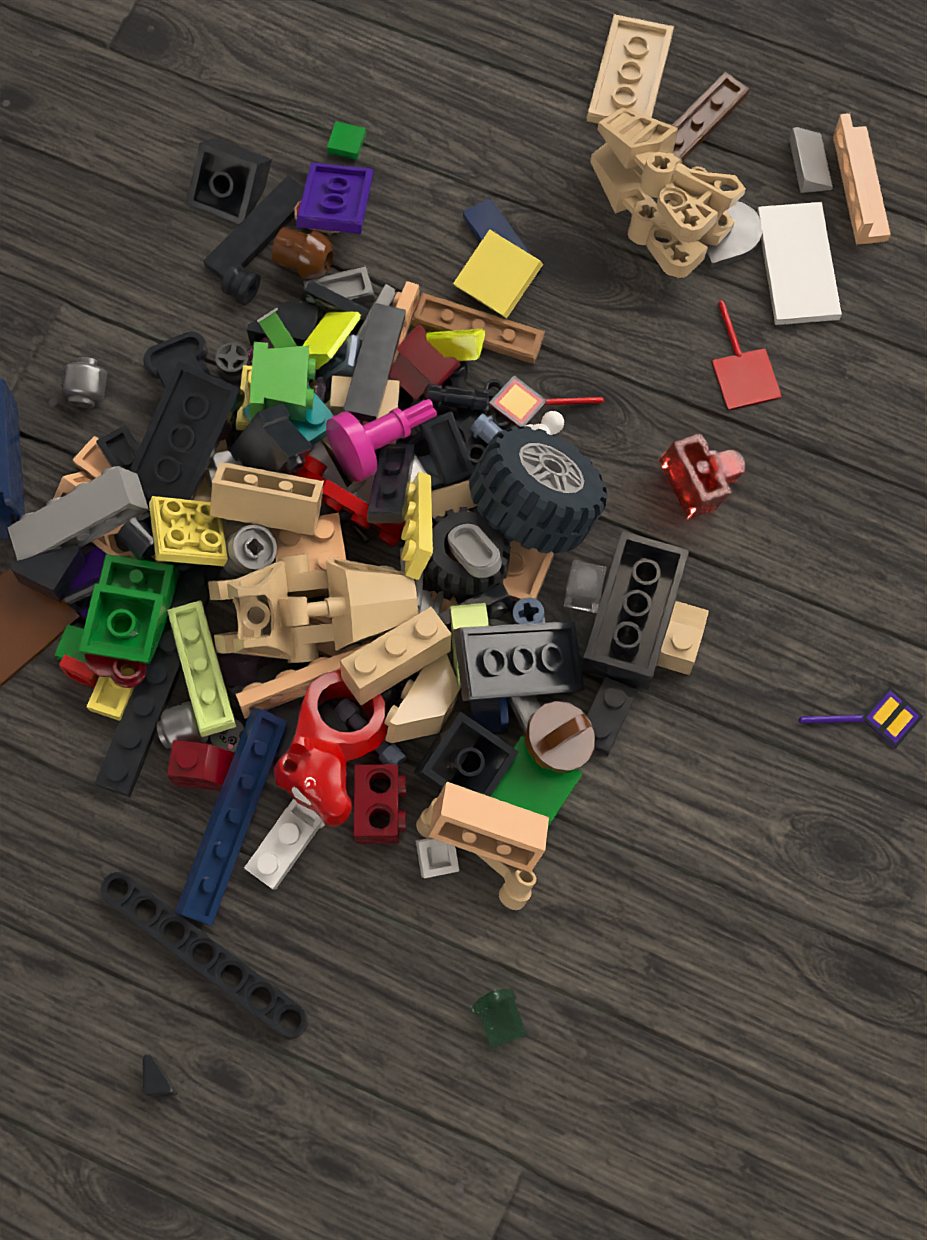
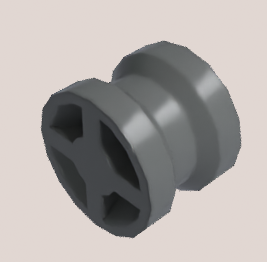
M226 343L217 350L215 355L219 374L228 383H241L243 365L251 366L248 352L239 343Z

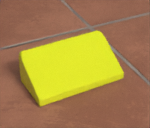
M358 312L326 313L302 346L309 345V359H316V370L332 359L360 320L361 315Z
M482 328L426 333V340L444 357H455L458 361L478 359L485 337V330Z

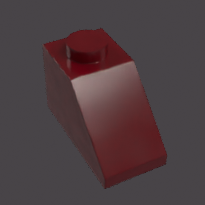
M173 740L167 776L174 786L221 791L235 753L210 744Z

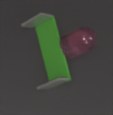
M277 308L257 320L267 335L259 342L268 343V349L297 346L276 314ZM254 345L248 350V359L252 363Z

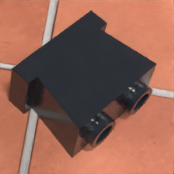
M280 404L257 412L229 452L236 462L241 461L245 467L292 475L305 466V458L314 447L288 419L291 414L285 405Z

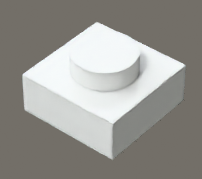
M433 838L416 841L420 871L423 878L459 871L455 846Z

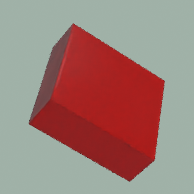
M65 654L59 664L64 674L68 678L94 689L99 676L90 671L86 663Z

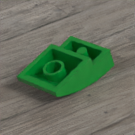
M106 554L100 582L94 585L79 652L150 664L166 624L167 610L171 607L179 576L176 567L170 564Z

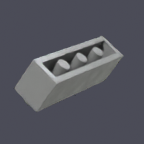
M116 466L104 470L101 476L90 482H84L75 486L74 491L48 501L47 506L40 510L21 516L20 521L8 527L17 560L19 561L78 544L80 548L125 524L130 519L149 511L138 475Z

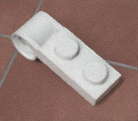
M293 799L244 868L270 888L277 889L318 829L325 826L324 822L313 810L298 804Z

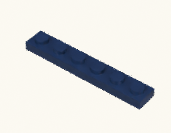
M252 707L175 913L212 926L288 721L263 709Z

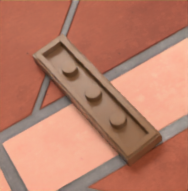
M422 293L411 319L413 326L420 324L425 330L432 332L482 328L485 330L482 348L532 364L535 363L545 337V331L426 293Z

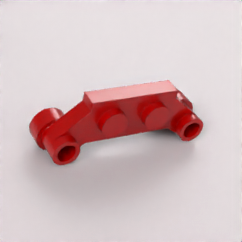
M308 455L305 458V466L297 471L294 476L324 481L323 499L321 501L324 505L337 512L343 508L353 514L350 520L364 529L369 530L370 526H373L380 531L377 538L395 548L402 536L405 521L403 523H368L367 511L369 504L332 481L323 478L322 476L327 466Z

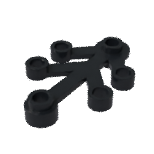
M459 361L461 364L460 369L455 371L445 383L452 387L466 388L465 381L468 377V365L466 361ZM490 379L485 383L484 391H487L489 394V402L496 394L490 393L488 390L492 387L501 390L504 387V384L498 379ZM424 394L420 397L419 402L424 400ZM438 402V405H433L437 412V417L452 411L458 429L464 434V444L473 467H475L479 459H473L470 455L472 453L483 454L488 443L482 438L480 440L479 437L475 438L473 436L474 432L470 428L482 414L486 416L492 407L488 405L485 410H472L471 406H468V409L457 407V413L447 406L441 405L440 402ZM495 410L492 413V422L502 430L509 428L511 421L508 419L504 423L496 421L497 417L503 415Z

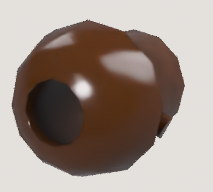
M283 227L275 238L272 248V259L275 264L298 271L300 278L318 279L328 272L333 261L334 248L330 239L321 232L314 230L310 234Z

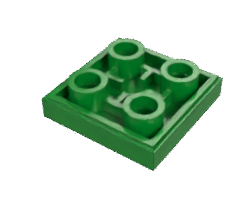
M522 735L514 747L519 753L491 795V798L548 817L549 828L583 773L576 769L575 771L561 774L555 773L556 771L549 768L544 769L539 766L530 756L525 744V736Z

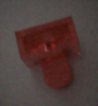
M702 434L673 442L659 460L688 519L716 510L732 493L728 484L735 482L745 470L744 459L734 449L718 453L715 450L710 451Z

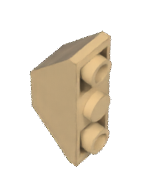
M447 654L417 671L419 676L415 681L410 679L401 694V698L404 700L399 707L393 705L385 719L384 724L389 726L386 741L396 743L440 733L455 708L460 691Z

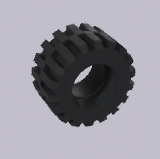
M460 507L457 513H454L453 509L445 511V518L437 516L433 520V553L424 569L425 579L427 583L432 582V589L437 594L443 591V598L449 601L452 597L458 598L457 603L473 598L502 584L503 579H506L511 550L509 546L510 540L505 538V534L498 529L495 531L489 525V520L486 517L482 518L477 508H474V512L467 511V507ZM462 524L478 526L500 552L502 565L499 571L485 578L470 575L462 564L453 561L447 555L450 552L448 543L450 531Z

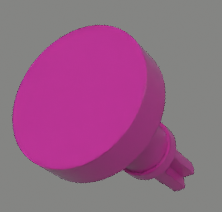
M428 399L404 411L394 408L388 414L362 426L351 413L344 411L327 420L326 431L330 446L340 466L352 480L359 482L376 473L377 459L375 450L400 438L404 439L410 436L411 428L437 416V412L433 408L432 401Z

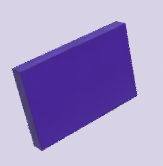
M311 163L297 215V227L361 234L373 182V169Z

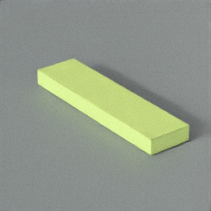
M202 601L167 610L201 737L235 728L236 723Z

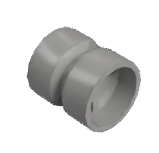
M245 526L225 538L228 560L223 567L231 575L243 577L270 565L276 557L277 545L275 538L263 526Z

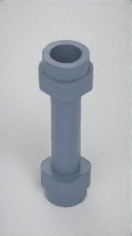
M348 698L342 700L334 709L346 726L349 724L355 731L363 729L368 724L359 715L361 713L360 708ZM385 740L375 749L380 755L378 759L383 765L398 764L399 767L406 759V756L394 743L389 745Z

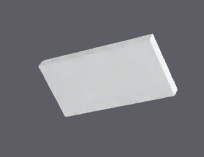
M822 202L758 207L757 214L762 226L761 242L775 325L840 320L842 314Z

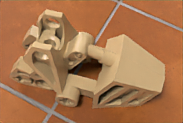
M622 107L599 122L597 130L606 143L592 154L590 162L614 212L618 213L628 209L632 213L628 229L629 238L636 244L647 245V248L667 275L684 278L704 260L708 249L704 244L718 246L734 227L735 221L730 217L727 209L735 206L737 201L744 195L746 189L736 175L708 173L704 168L698 166L689 169L682 164L681 159L673 154L678 128ZM728 185L733 187L735 190L722 191L720 189V186ZM651 197L658 198L657 204ZM718 220L723 221L725 225L719 226ZM656 237L667 238L670 242H659L656 240Z
M308 554L276 557V563L238 579L208 582L210 600L233 599L238 618V631L214 635L216 653L235 652L238 654L287 659L288 663L309 662L319 658L318 643L335 641V650L340 651L348 646L396 628L418 615L417 592L413 578L405 576L404 572L396 569L329 557L326 561L327 570L310 571ZM329 588V595L332 597L325 598L324 601L307 603V597H288L287 592ZM326 615L327 618L332 617L333 622L309 624V617Z

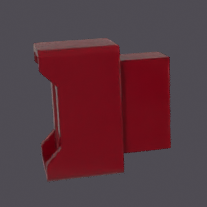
M418 324L396 348L401 355L392 364L390 376L395 381H399V385L417 401L424 394V389L428 384L442 386L461 364L455 357H444L426 340V331Z

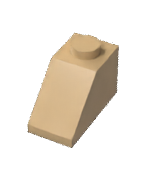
M675 601L657 666L690 675L704 632L708 610Z

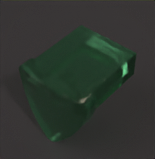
M499 989L491 991L478 999L472 1006L474 1014L479 1013L491 1049L526 1036L525 1028L514 1001L517 999L514 990Z

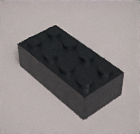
M622 531L586 648L582 671L649 690L689 550Z

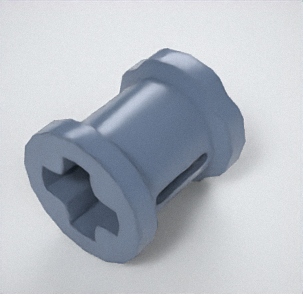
M531 597L519 600L513 608L515 624L545 623L542 604L537 599ZM531 614L534 620L527 622L525 616Z

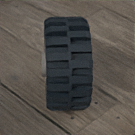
M530 426L509 427L495 434L469 478L471 498L473 504H477V511L482 518L486 517L489 520V525L495 531L498 529L505 534L504 537L511 542L515 540L521 543V547L529 550L535 548L538 552L545 554L551 551L554 554H559L577 548L584 541L607 504L605 481H602V475L599 470L592 466V461L587 456L579 453L577 447L565 443L563 438L547 434V431L539 428L532 430Z

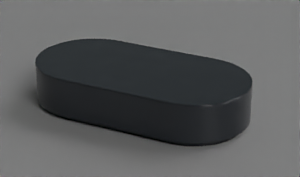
M186 332L150 347L145 352L143 358L147 373L153 378L160 379L156 365L190 350L193 351L197 361L205 360L208 354L205 339L196 332Z

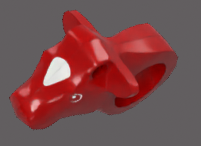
M341 670L321 675L307 688L304 700L300 706L296 732L290 748L282 755L274 767L275 784L286 790L298 804L313 810L325 825L334 828L347 821L351 812L352 804L346 792L347 761L362 757L377 749L386 739L389 727L384 724L386 719L385 701L381 694L361 705L369 718V723L361 730L351 733L339 732L328 727L321 720L317 709L326 700L338 697L348 698L359 703L341 678Z

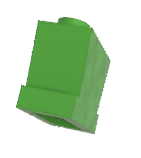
M254 342L250 390L251 419L259 411L284 404L291 414L288 419L306 422V409L313 410L314 389H308V379L315 380L316 359H309V345L268 349V343Z

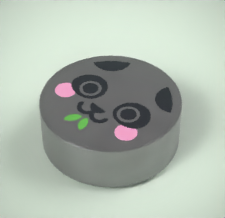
M234 719L236 723L235 728L211 734L210 739L213 746L235 753L244 730L242 723Z

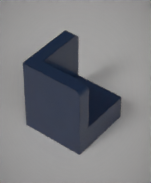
M507 698L471 701L472 720L492 734L508 733Z

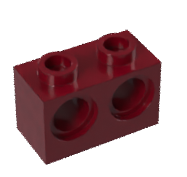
M398 764L354 766V838L356 844L399 843V832H406V811H399V797H406V775L399 776ZM377 780H386L390 783V788L384 793L378 794L371 790L372 784ZM380 814L390 818L389 825L383 829H376L370 824L371 820Z

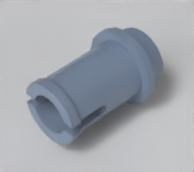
M484 414L479 416L470 428L474 432L473 436L475 438L480 437L488 444L493 436L502 431V429L492 422V416L487 417Z

